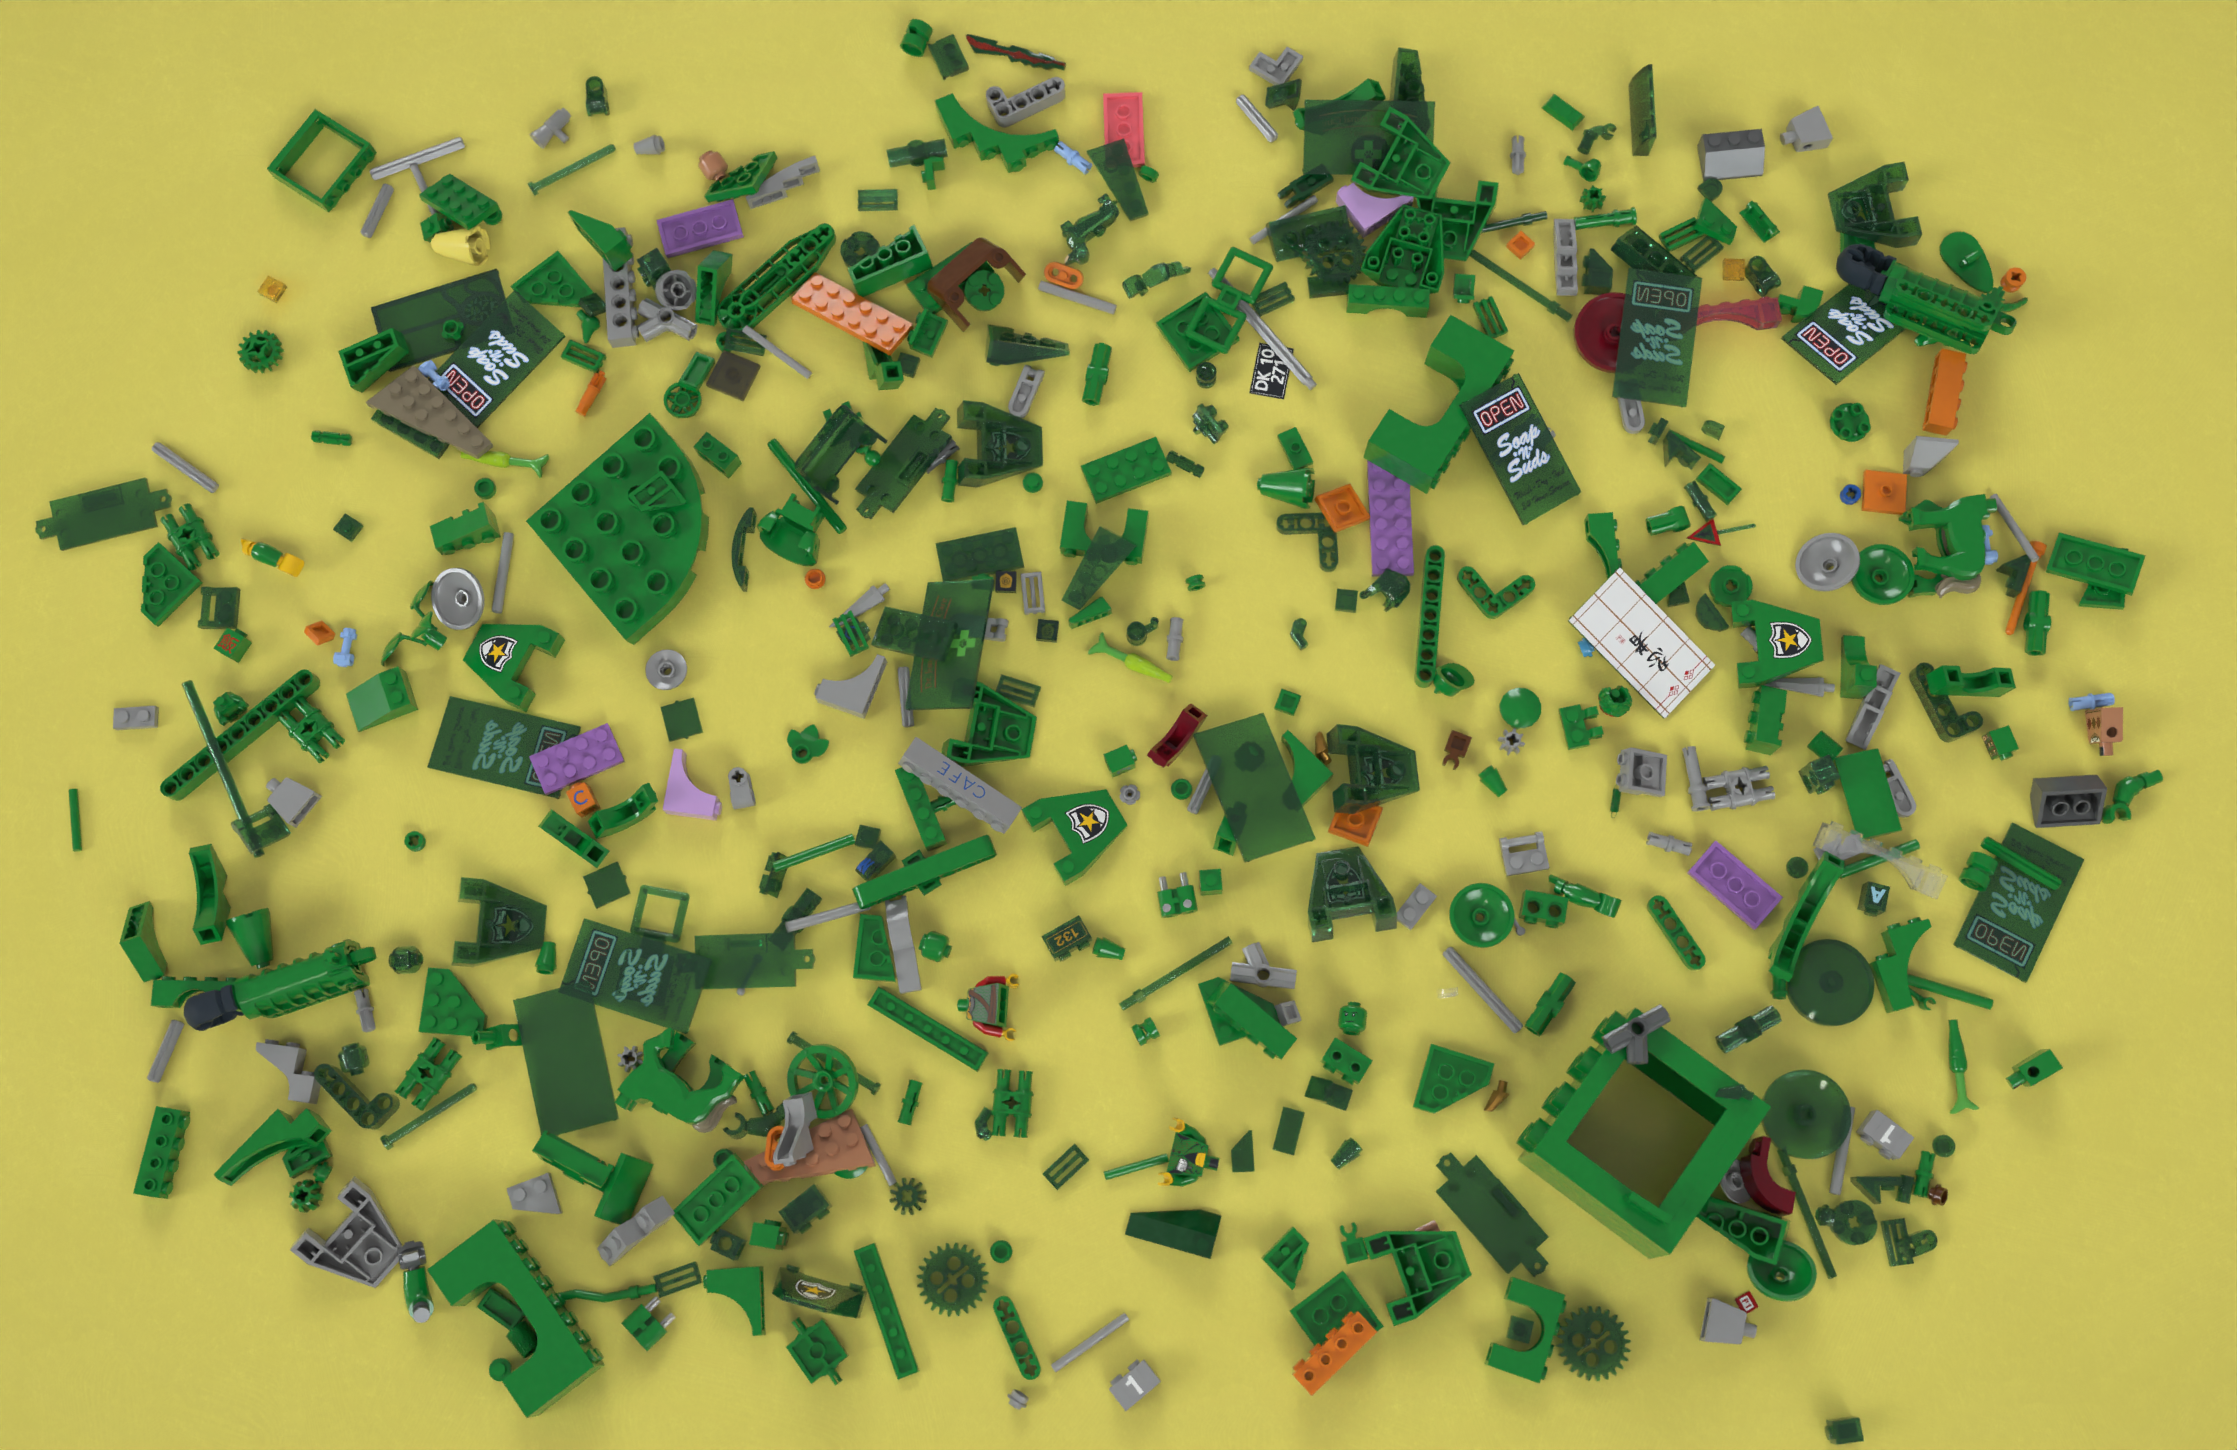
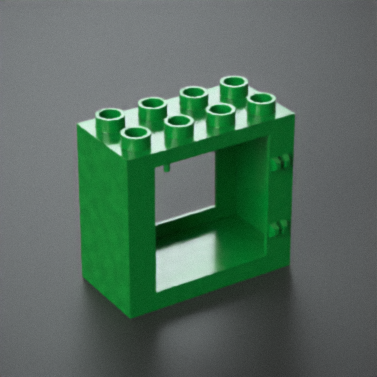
M1635 1007L1624 1016L1615 1010L1609 1018L1605 1017L1591 1036V1039L1599 1044L1598 1047L1595 1049L1589 1046L1584 1053H1579L1566 1071L1568 1075L1574 1078L1572 1084L1570 1085L1565 1081L1559 1088L1555 1087L1541 1106L1550 1115L1545 1121L1539 1117L1535 1123L1531 1122L1522 1132L1516 1144L1524 1149L1518 1158L1519 1162L1648 1259L1672 1253L1771 1106L1662 1026L1647 1034L1648 1063L1631 1065L1713 1124L1714 1127L1658 1207L1673 1217L1670 1224L1662 1226L1625 1202L1624 1199L1627 1193L1632 1192V1190L1566 1141L1623 1060L1627 1061L1626 1047L1611 1054L1603 1044L1602 1036L1643 1014ZM1632 1024V1031L1635 1034H1640V1027L1637 1024Z

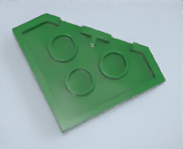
M772 151L753 157V162L747 164L744 168L742 165L730 172V177L725 178L721 183L719 180L713 183L705 194L706 200L708 202H720L728 198L736 199L743 195L756 194L763 181L766 180L769 171L773 168L778 158L777 155Z
M556 251L510 286L523 303L581 307L595 296L594 292L559 251Z
M158 542L143 556L145 571L144 576H142L143 604H141V612L157 627L203 583Z
M428 968L418 1032L471 1037L473 1031H485L488 1016L474 1001L475 999L460 983L452 970Z
M1217 977L1199 983L1198 986L1218 1044L1222 1046L1245 1038L1247 1034L1242 1030L1240 1032L1229 1024L1230 1021L1227 1018L1219 1016L1213 1011L1214 1008L1206 1003L1207 999L1221 982L1230 983ZM1234 985L1281 1024L1273 1003Z
M1430 1044L1413 1108L1434 1114L1489 1085L1494 1063Z

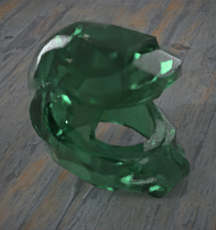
M1386 568L1372 585L1359 593V597L1366 599L1378 592H1382L1386 597L1383 603L1384 611L1388 612L1392 608H1398L1410 594L1411 584L1404 574Z

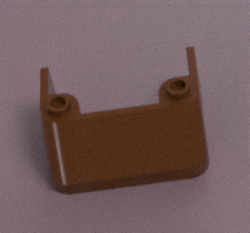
M986 238L974 240L931 278L927 284V291L962 332L969 327L970 323L957 309L963 304L965 298L963 291L958 287L960 283L986 260L994 268L1000 269L1004 267L1018 283L1026 275L1004 249Z

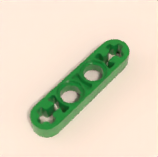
M1659 895L1652 897L1647 903V909L1669 943L1689 970L1696 971L1701 969L1706 962L1705 956L1665 897ZM1654 901H1656L1657 903L1661 902L1662 906L1660 908L1662 912L1665 913L1666 911H1668L1669 914L1663 916L1660 919L1659 916L1662 913L1659 909L1655 910L1653 908V906L1655 905ZM1671 918L1675 921L1676 926L1673 930L1665 927V919ZM1683 936L1688 940L1686 948H1681L1677 945L1678 937ZM1692 947L1694 950L1691 951L1690 953L1692 954L1693 957H1697V956H1698L1699 959H1700V960L1697 962V963H1698V966H1697V964H1691V963H1690V960H1692V957H1691V955H1690L1689 953L1686 954V955H1684L1683 952L1688 951V950Z
M1007 1296L998 1297L993 1304L996 1317L1022 1376L1028 1380H1033L1041 1372L1038 1358L1013 1301ZM1001 1300L1004 1303L1009 1302L1010 1306L1007 1307V1311L1009 1314L1014 1312L1015 1317L1007 1318L1004 1322L1001 1317H1004L1005 1313L997 1308L1000 1306L999 1301ZM1009 1321H1016L1019 1325V1330L1015 1334H1010L1006 1329ZM1022 1341L1028 1345L1026 1354L1019 1355L1016 1352L1015 1346L1018 1342ZM1030 1354L1033 1356V1359H1029L1030 1364L1037 1366L1033 1376L1030 1373H1025L1027 1364L1025 1361L1021 1364L1019 1360L1026 1358Z

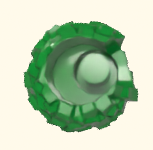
M1617 686L1615 689L1610 687L1602 688L1598 695L1599 707L1602 712L1611 717H1621L1626 714L1632 706L1629 690L1623 686Z

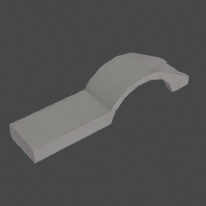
M902 896V899L890 901L889 899L885 901L886 916L900 994L921 991L915 946L909 923L907 897Z

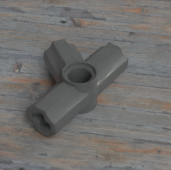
M1659 1004L1602 1036L1603 1044L1611 1054L1626 1047L1627 1063L1647 1064V1034L1671 1021L1669 1013ZM1632 1024H1637L1640 1027V1034H1635L1632 1031Z

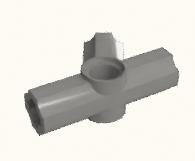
M648 298L642 300L639 304L638 314L648 319L637 326L646 342L665 331L673 332L688 341L696 335L697 324L674 313L672 309L663 307ZM671 317L669 321L664 322L666 318Z
M1259 942L1250 944L1242 949L1248 964L1232 962L1230 981L1256 984L1261 987L1272 986L1295 989L1297 970L1270 967ZM1266 971L1270 976L1267 980H1260L1257 976L1258 973Z

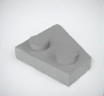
M550 1173L506 1188L514 1210L552 1214L563 1213Z

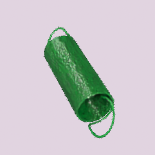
M1615 788L1613 789L1610 811L1617 814L1621 792Z

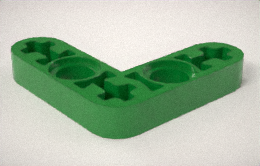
M1465 566L1461 568L1457 576V581L1484 616L1489 619L1498 618L1530 595L1535 588V580L1529 575H1523L1497 594H1494L1472 567ZM1464 573L1466 575L1471 574L1470 580L1474 584L1472 588H1469L1471 586L1469 579H1463ZM1522 581L1530 584L1529 589L1525 587L1518 593L1517 589L1521 587ZM1482 588L1486 595L1479 598L1474 594V590ZM1510 592L1514 595L1515 600L1507 602L1504 600L1503 594ZM1489 604H1490L1492 607H1493V606H1496V607H1497L1496 613H1495L1494 611H1491V612L1488 611V609H1489V607H1490Z

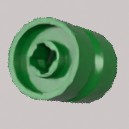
M910 20L906 34H904L900 44L901 49L911 56L922 57L926 50L927 42H929L932 35V27L922 20Z
M1971 852L1966 862L1968 868H1963L1959 881L1973 890L1984 892L1991 881L1989 876L1994 875L1998 862L1984 853Z

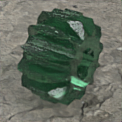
M902 1178L903 1186L898 1182L894 1183L898 1190H890V1194L896 1195V1198H891L889 1201L890 1203L898 1202L893 1209L897 1211L902 1207V1215L907 1213V1209H909L910 1215H914L913 1207L921 1211L922 1207L918 1204L919 1201L926 1203L927 1200L920 1198V1195L927 1194V1191H919L923 1185L921 1182L914 1186L915 1178L910 1179L909 1185L907 1179ZM911 1190L913 1192L911 1195L912 1201L906 1200L905 1202L904 1193L906 1191L910 1193Z

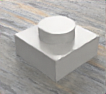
M1295 1000L1275 1006L1282 1026L1302 1021Z

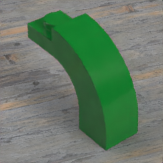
M650 783L643 784L626 801L611 808L596 811L588 820L595 838L600 839L613 835L648 817L656 810L657 795Z

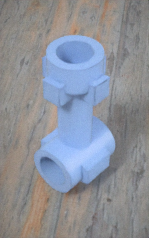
M432 360L419 365L417 369L425 377H430L437 389L441 391L448 389L450 385L448 378L445 375L441 377L435 372L438 369Z
M1982 525V530H1985L1986 533L1984 542L1985 565H1992L1993 562L1998 560L1997 550H1991L1989 537L1993 535L1990 526Z
M344 628L343 632L340 633V637L343 638L341 652H335L333 656V663L339 667L353 665L354 655L350 654L352 641L357 640L355 629Z

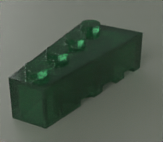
M1398 48L1393 59L1389 107L1404 114L1417 116V118L1408 117L1426 135L1431 124L1427 114V102H1425L1424 97L1425 89L1421 79L1422 72L1418 50Z
M1099 526L1061 601L1081 610L1138 544L1103 526Z

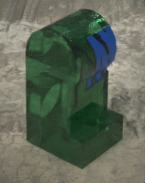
M880 840L875 845V848L866 856L867 858L857 866L855 871L866 882L870 881L881 873L896 858V855Z

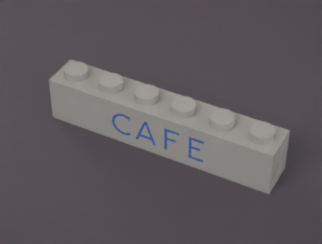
M915 737L898 763L906 772L913 773L923 783L931 785L941 795L949 797L959 807L967 809L977 819L985 821L995 831L1002 832L1003 834L1009 829L1022 809L1020 805L917 737Z

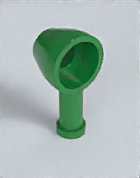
M1567 156L1563 163L1565 166L1568 165L1578 170L1581 177L1589 182L1595 181L1601 170V163L1597 159H1591L1583 164Z

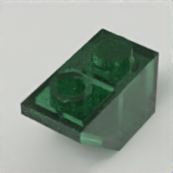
M1590 248L1587 256L1584 255L1582 267L1586 268L1581 280V286H1584V294L1602 295L1610 293L1613 268L1595 249Z

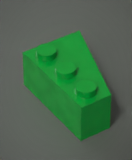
M390 328L338 352L351 388L363 393L409 353V349L403 333Z

